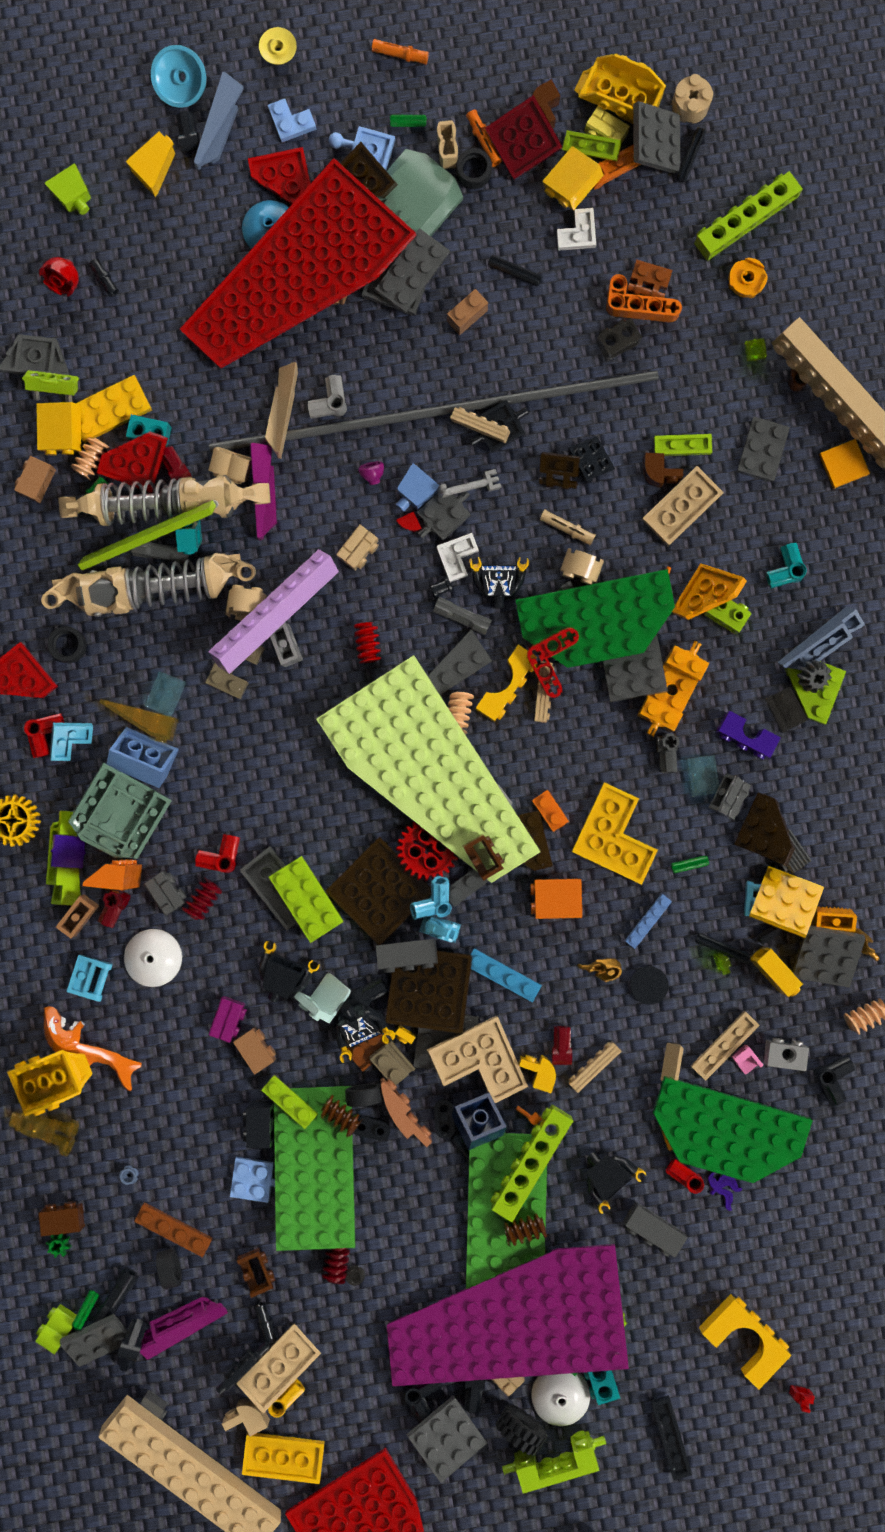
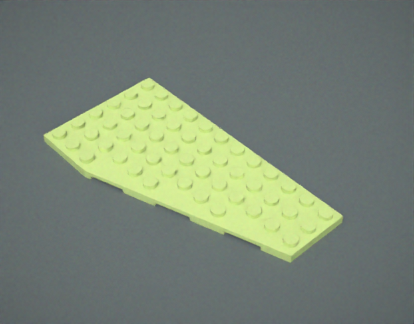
M414 655L317 718L318 723L346 766L475 870L476 868L462 845L481 834L485 837L489 836L494 844L491 847L495 854L499 853L504 861L501 864L504 869L487 878L491 883L541 852ZM480 841L473 847L485 868L488 870L495 866L482 842Z

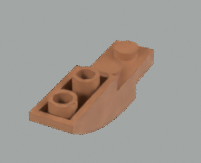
M382 1077L380 1079L382 1095L392 1120L407 1139L414 1134L428 1147L432 1143L430 1136L432 1133L425 1125L421 1127L417 1123L418 1119L412 1112L407 1113L411 1110L410 1099L404 1093L400 1094L396 1090L397 1086L390 1079L386 1080Z

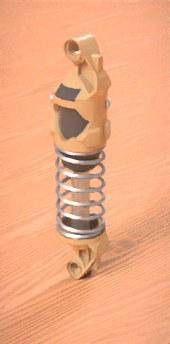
M218 475L212 480L197 481L191 477L179 478L178 481L172 479L169 485L161 479L157 482L156 487L150 480L146 481L144 486L135 481L131 488L125 482H122L119 488L113 483L108 485L100 483L96 485L92 493L86 494L77 500L76 497L58 498L60 518L78 517L77 514L85 512L91 514L102 526H110L113 523L115 512H117L118 521L122 525L125 522V511H129L131 521L135 524L137 521V510H142L143 519L147 523L150 518L149 509L155 510L156 519L160 522L162 511L170 519L174 515H180L212 500L216 505L212 515L219 514L222 518L231 517L239 504L246 500L253 501V504L271 503L269 483H257L246 488H240L227 475ZM163 483L164 486L160 489V493H158L159 486ZM148 484L152 486L153 494H146ZM135 485L139 486L142 494L133 495ZM123 486H126L129 495L121 496ZM110 487L115 489L117 496L112 495Z
M214 553L210 556L199 558L196 562V570L193 563L187 559L183 570L180 564L174 561L170 570L167 565L161 563L158 573L150 564L146 571H143L138 566L134 571L120 566L107 568L106 571H90V573L85 574L72 573L63 579L52 580L53 587L43 594L41 602L45 608L53 609L61 606L64 601L69 600L88 616L100 617L102 614L107 613L123 614L136 608L139 609L143 602H147L148 606L151 607L154 593H159L162 605L165 604L163 592L171 591L173 602L176 604V590L184 589L185 599L189 602L188 588L194 587L197 588L198 599L201 600V586H204L208 598H217L231 576L242 581H249L255 577L256 569L252 564L242 561L240 554ZM188 563L192 569V572L187 573ZM175 565L177 566L180 574L174 575ZM162 567L165 568L168 576H161ZM244 567L251 569V576L249 578L242 575ZM150 568L152 569L155 575L154 578H151L149 574ZM50 595H54L56 598L54 605L49 603L48 598Z

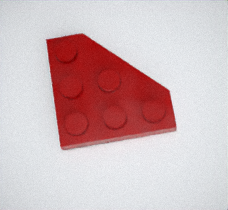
M303 147L248 158L252 180L291 205L311 184Z
M149 431L101 455L97 473L120 482H125L131 486L135 481L144 486L148 480L155 485L168 438ZM148 484L146 491L152 493L153 488Z
M19 642L0 658L1 695L45 698L58 687L22 642Z

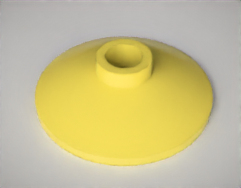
M271 28L260 38V54L270 64H285L296 53V40L293 34L285 28Z

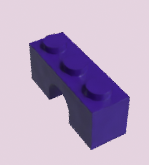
M731 711L726 712L716 730V733L720 734L719 738L726 742L731 740L737 743L736 747L741 750L747 751L748 749L754 752L753 756L758 759L771 758L781 737L766 729H761L754 739H750L743 732V726L747 719Z

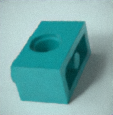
M200 520L175 530L178 552H183V554H194L197 552L202 542Z

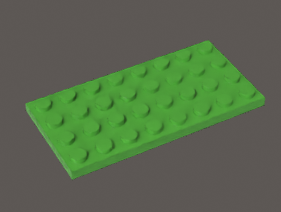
M351 1086L290 1088L318 1113L306 1129L274 1102L276 1251L356 1247L353 1134L350 1137H346L347 1130L341 1133V1125L334 1128L335 1121L327 1123L328 1116L322 1119V1111H320L331 1095H334L332 1102L340 1100L339 1107L346 1104L345 1089ZM346 1106L345 1111L347 1112L352 1107Z
M504 1133L503 1136L469 1150L466 1289L520 1264L545 1255V1238L542 1233H540L539 1240L532 1235L531 1242L525 1237L524 1244H521L519 1239H517L516 1246L511 1241L508 1245L504 1222L506 1221L509 1226H511V1222L492 1211V1203L490 1202L493 1194L500 1191L502 1187L500 1184L504 1176H509L511 1173L513 1161L516 1158H520L522 1154L521 1148L526 1141H530L532 1138L531 1134ZM539 1141L536 1143L535 1147L538 1149H542L545 1147L546 1143L543 1141ZM529 1158L525 1161V1164L529 1166L534 1165L536 1160ZM547 1166L514 1220L517 1224H519L520 1217L526 1222L527 1215L534 1220V1214L537 1213L540 1218H543L546 1227ZM518 1175L515 1178V1180L517 1182H523L525 1180V1176ZM513 1192L506 1193L505 1197L507 1199H513L515 1197V1194Z

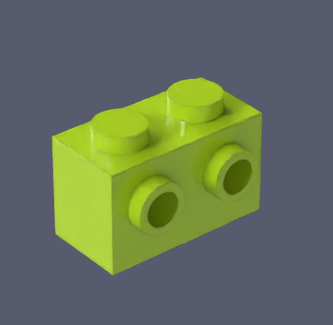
M730 600L705 612L704 615L737 635L752 613L748 611L749 608L744 604H737Z

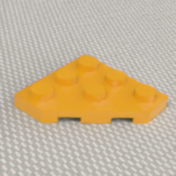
M700 563L676 602L672 613L687 620L692 619L737 598L747 580L742 576Z

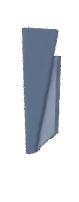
M222 72L194 159V165L197 170H200L201 166L205 164L215 163L220 160L238 112V106L235 104L244 87L225 72Z

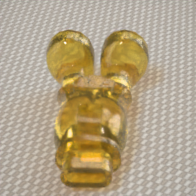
M14 1111L9 1127L16 1128L17 1132L27 1137L40 1139L48 1144H56L59 1146V1153L67 1157L75 1143V1138L73 1137L78 1132L79 1121L71 1119L69 1122H61L57 1119H49L41 1115L35 1117L34 1114L25 1116L23 1112L18 1113ZM57 1130L63 1132L67 1136L55 1134V1132Z

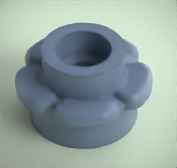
M130 1165L125 1166L119 1173L120 1180L125 1185L134 1184L138 1180V1170Z

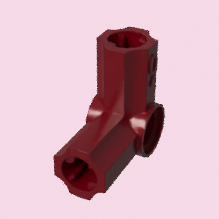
M110 889L109 893H105L102 899L105 907L99 916L98 922L106 927L114 928L122 910L129 903L131 895L122 890Z

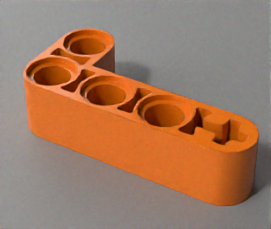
M616 274L611 278L606 311L609 315L661 322H674L678 319L682 310V305L678 300L626 294L627 279L621 274ZM620 284L622 288L617 289L613 285ZM617 302L620 307H613L611 303ZM636 304L639 309H632L630 305ZM655 306L658 311H651L649 307Z

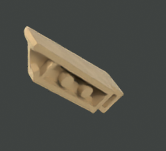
M296 362L279 368L278 387L275 389L265 435L267 444L272 447L280 459L282 458L295 396V385L298 376Z

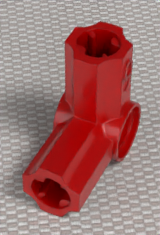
M61 713L29 720L25 723L24 731L28 736L33 758L50 755L45 734L52 733L53 723H65ZM36 723L39 726V730L33 734L31 726Z
M223 834L219 854L199 850L196 855L195 866L223 873H231L236 867L235 860L240 837ZM228 859L230 862L227 869H223L221 866L222 861Z

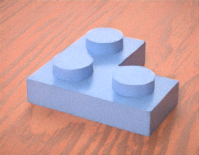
M286 99L268 105L281 142L317 130L310 109L291 115Z

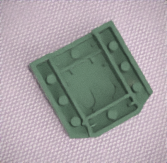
M405 149L387 170L398 185L385 199H380L412 230L417 232L420 228L432 236L461 203L463 195L455 177L425 153Z
M103 762L68 822L79 838L114 858L138 859L172 800Z

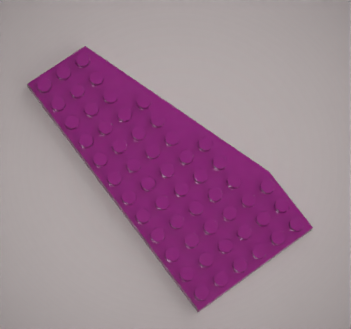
M615 1244L554 1249L545 1255L520 1264L493 1278L459 1291L387 1324L392 1386L629 1369Z

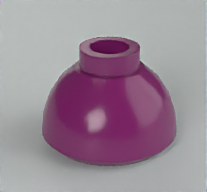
M374 461L363 464L358 468V472L364 480L369 482V485L378 484L384 472V463Z

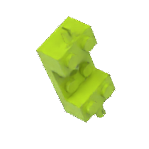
M578 1431L573 1436H570L573 1448L572 1453L564 1452L558 1457H547L538 1463L535 1456L528 1455L525 1451L522 1452L519 1449L514 1453V1462L502 1466L503 1473L505 1475L516 1472L522 1493L524 1494L599 1471L595 1447L605 1445V1437L603 1435L593 1439L590 1437L589 1431Z

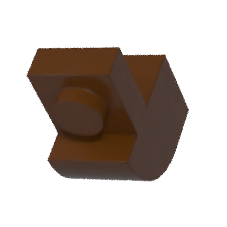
M551 79L538 86L533 95L553 129L555 128L556 118L551 109L559 105L560 94Z
M645 453L643 456V475L650 485L661 488L664 481L669 484H675L682 479L683 469L664 468V453Z

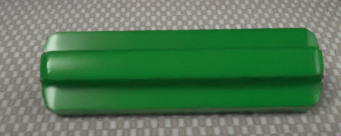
M390 115V125L392 127H425L427 124L426 115Z
M700 856L671 864V870L673 873H679L708 866L709 860L707 856Z
M89 1291L72 1323L74 1329H82L98 1299L99 1294L97 1292Z

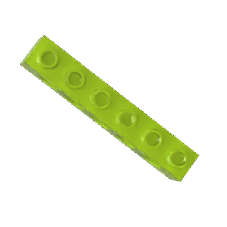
M790 171L784 175H778L772 184L762 186L756 195L748 196L742 202V205L732 207L725 217L722 218L720 216L713 221L712 226L702 228L696 234L697 238L694 244L707 261L797 199L803 188ZM774 191H778L781 196L776 195ZM759 202L765 203L766 206H761ZM743 213H749L751 217H746ZM728 223L734 224L736 228L729 227ZM712 234H718L720 239L714 238Z
M552 1104L550 1108H546L542 1113L541 1123L539 1125L536 1124L533 1128L530 1141H526L522 1146L520 1158H516L513 1161L511 1173L509 1176H504L500 1184L502 1186L500 1191L495 1192L491 1198L492 1211L510 1222H513L573 1123L571 1115ZM553 1124L556 1126V1129L553 1132H547L545 1130L546 1127ZM539 1141L546 1143L542 1149L536 1148L535 1145ZM529 1158L536 1160L535 1164L531 1166L526 1165L525 1161ZM518 1175L525 1176L523 1182H517L515 1178ZM508 1192H513L515 1197L507 1199L505 1195Z

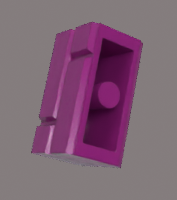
M223 996L208 1035L226 1042H231L233 1038L237 1039L240 1028L237 1027L239 1020L243 1021L247 1009H244L245 1003Z

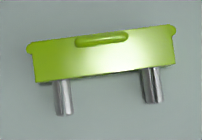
M28 370L22 377L25 382V390H31L33 392V400L36 401L40 400V391L65 394L66 402H72V395L74 396L78 391L79 377Z

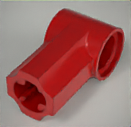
M676 1158L669 1163L665 1171L667 1174L688 1188L693 1194L700 1193L703 1190L704 1182L699 1173L680 1163ZM692 1179H698L699 1184L692 1187L689 1185Z

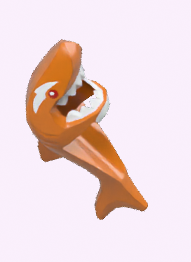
M51 1006L44 1008V1035L48 1045L54 1052L64 1050L70 1053L84 1054L89 1066L94 1062L107 1064L116 1071L122 1086L127 1091L132 1090L131 1075L142 1066V1063L130 1060L118 1053L103 1048L79 1043L81 1029L85 1023L75 1021L73 1026L69 1027L70 1030L66 1031L62 1028L65 1026L66 1019L59 1014L57 1009Z

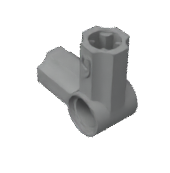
M330 375L325 378L328 398L308 401L311 419L330 415L340 417L346 413L347 406L341 376ZM335 403H342L338 408L333 407Z

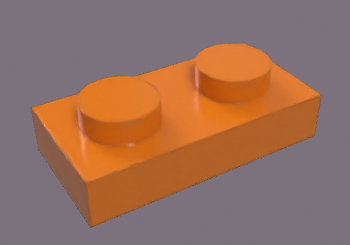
M548 790L531 800L552 832L569 822Z

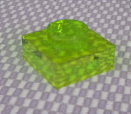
M764 338L745 341L744 347L747 362L767 358Z
M722 953L713 955L719 973L722 975L731 973L729 969L731 963L728 956H724Z

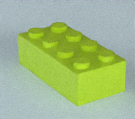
M303 856L269 876V879L310 943L344 922Z

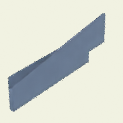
M845 607L778 661V664L784 668L801 670L800 667H806V662L811 663L812 660L821 661L852 639V632L865 626L862 618L856 609Z

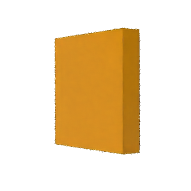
M856 439L819 454L833 489L870 474Z

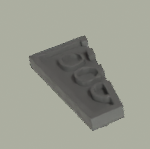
M471 629L428 677L438 693L442 695L491 663L492 660Z

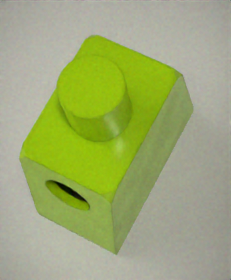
M75 163L45 182L51 194L68 212L77 209L80 215H84L89 211L86 202L91 199V196Z

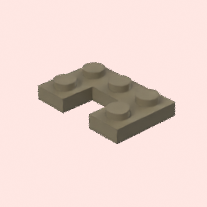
M259 646L245 660L257 665L265 648ZM214 663L205 683L241 700L249 682L232 675L233 671L228 674Z

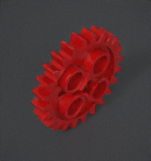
M415 822L412 823V828L407 826L405 828L407 833L402 832L400 834L404 839H398L397 841L402 846L396 848L397 851H401L397 858L403 859L399 865H406L404 872L411 870L410 877L417 874V880L424 876L425 882L428 881L430 876L433 880L436 875L443 877L442 872L448 874L450 871L447 867L453 868L455 866L451 861L458 860L457 857L453 856L455 853L446 846L444 852L438 851L436 844L441 842ZM420 833H426L429 836V841L421 840ZM427 846L430 847V852L428 854L425 853V848ZM410 849H417L419 856L412 857ZM435 855L440 856L442 860H439ZM427 859H432L435 862L434 868L426 865Z

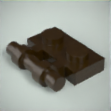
M542 452L539 472L547 473V476L540 477L539 484L550 488L553 486L563 487L565 490L570 488L577 489L578 481H571L570 477L578 476L580 456ZM554 474L563 475V479H555Z

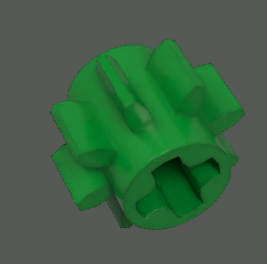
M59 1234L58 1236L51 1235L52 1240L46 1242V1245L49 1246L47 1253L51 1252L54 1254V1258L59 1254L64 1257L67 1254L66 1250L72 1247L71 1244H68L70 1236L66 1237L64 1234Z

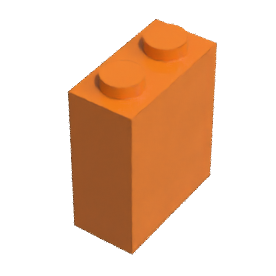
M580 878L534 879V883L530 884V893L534 895V903H531V914H535V919L582 918V883Z

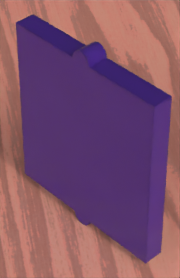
M53 835V844L50 850L52 852L51 867L83 868L84 854H86L84 851L85 842L79 836Z

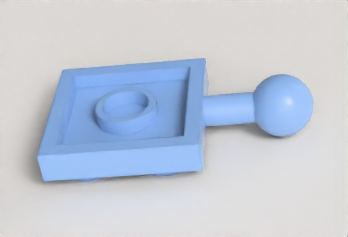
M359 126L355 141L344 139L337 132L332 133L328 141L332 148L338 149L342 146L352 150L362 142L386 170L395 143V136Z
M237 1156L235 1158L230 1197L268 1203L271 1187H275V1179H273L275 1162Z

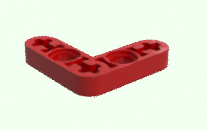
M565 628L527 650V659L544 691L553 698L561 694L562 685L548 658L577 643L579 634L574 628ZM568 631L574 633L572 641L569 639L563 641L565 643L564 646H562L561 641L557 638L558 636H561V639L565 638ZM551 640H555L558 643V647L554 651H550L547 648V644ZM532 651H540L538 657L540 658L541 662L544 659L546 662L540 663L539 665H537V667H535L534 664H538V662L535 658L530 657L533 654ZM543 666H547L550 670L549 675L546 677L539 675V670ZM554 676V679H551L554 686L558 685L556 688L557 692H549V683L546 682L544 684L543 681L549 680Z

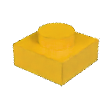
M401 1025L395 1031V1034L398 1035L397 1039L404 1044H407V1042L412 1044L416 1037L414 1033Z

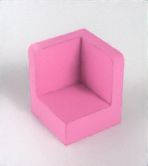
M746 1044L731 1055V1058L744 1074H748L756 1066L760 1068L763 1066L762 1062Z

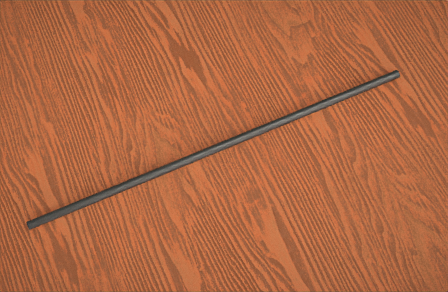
M656 370L287 431L285 441L452 414L455 407L472 411L495 407L505 400L509 404L655 381L659 379ZM265 435L210 443L209 447L210 452L213 453L216 447L233 450L251 447V443L267 444Z

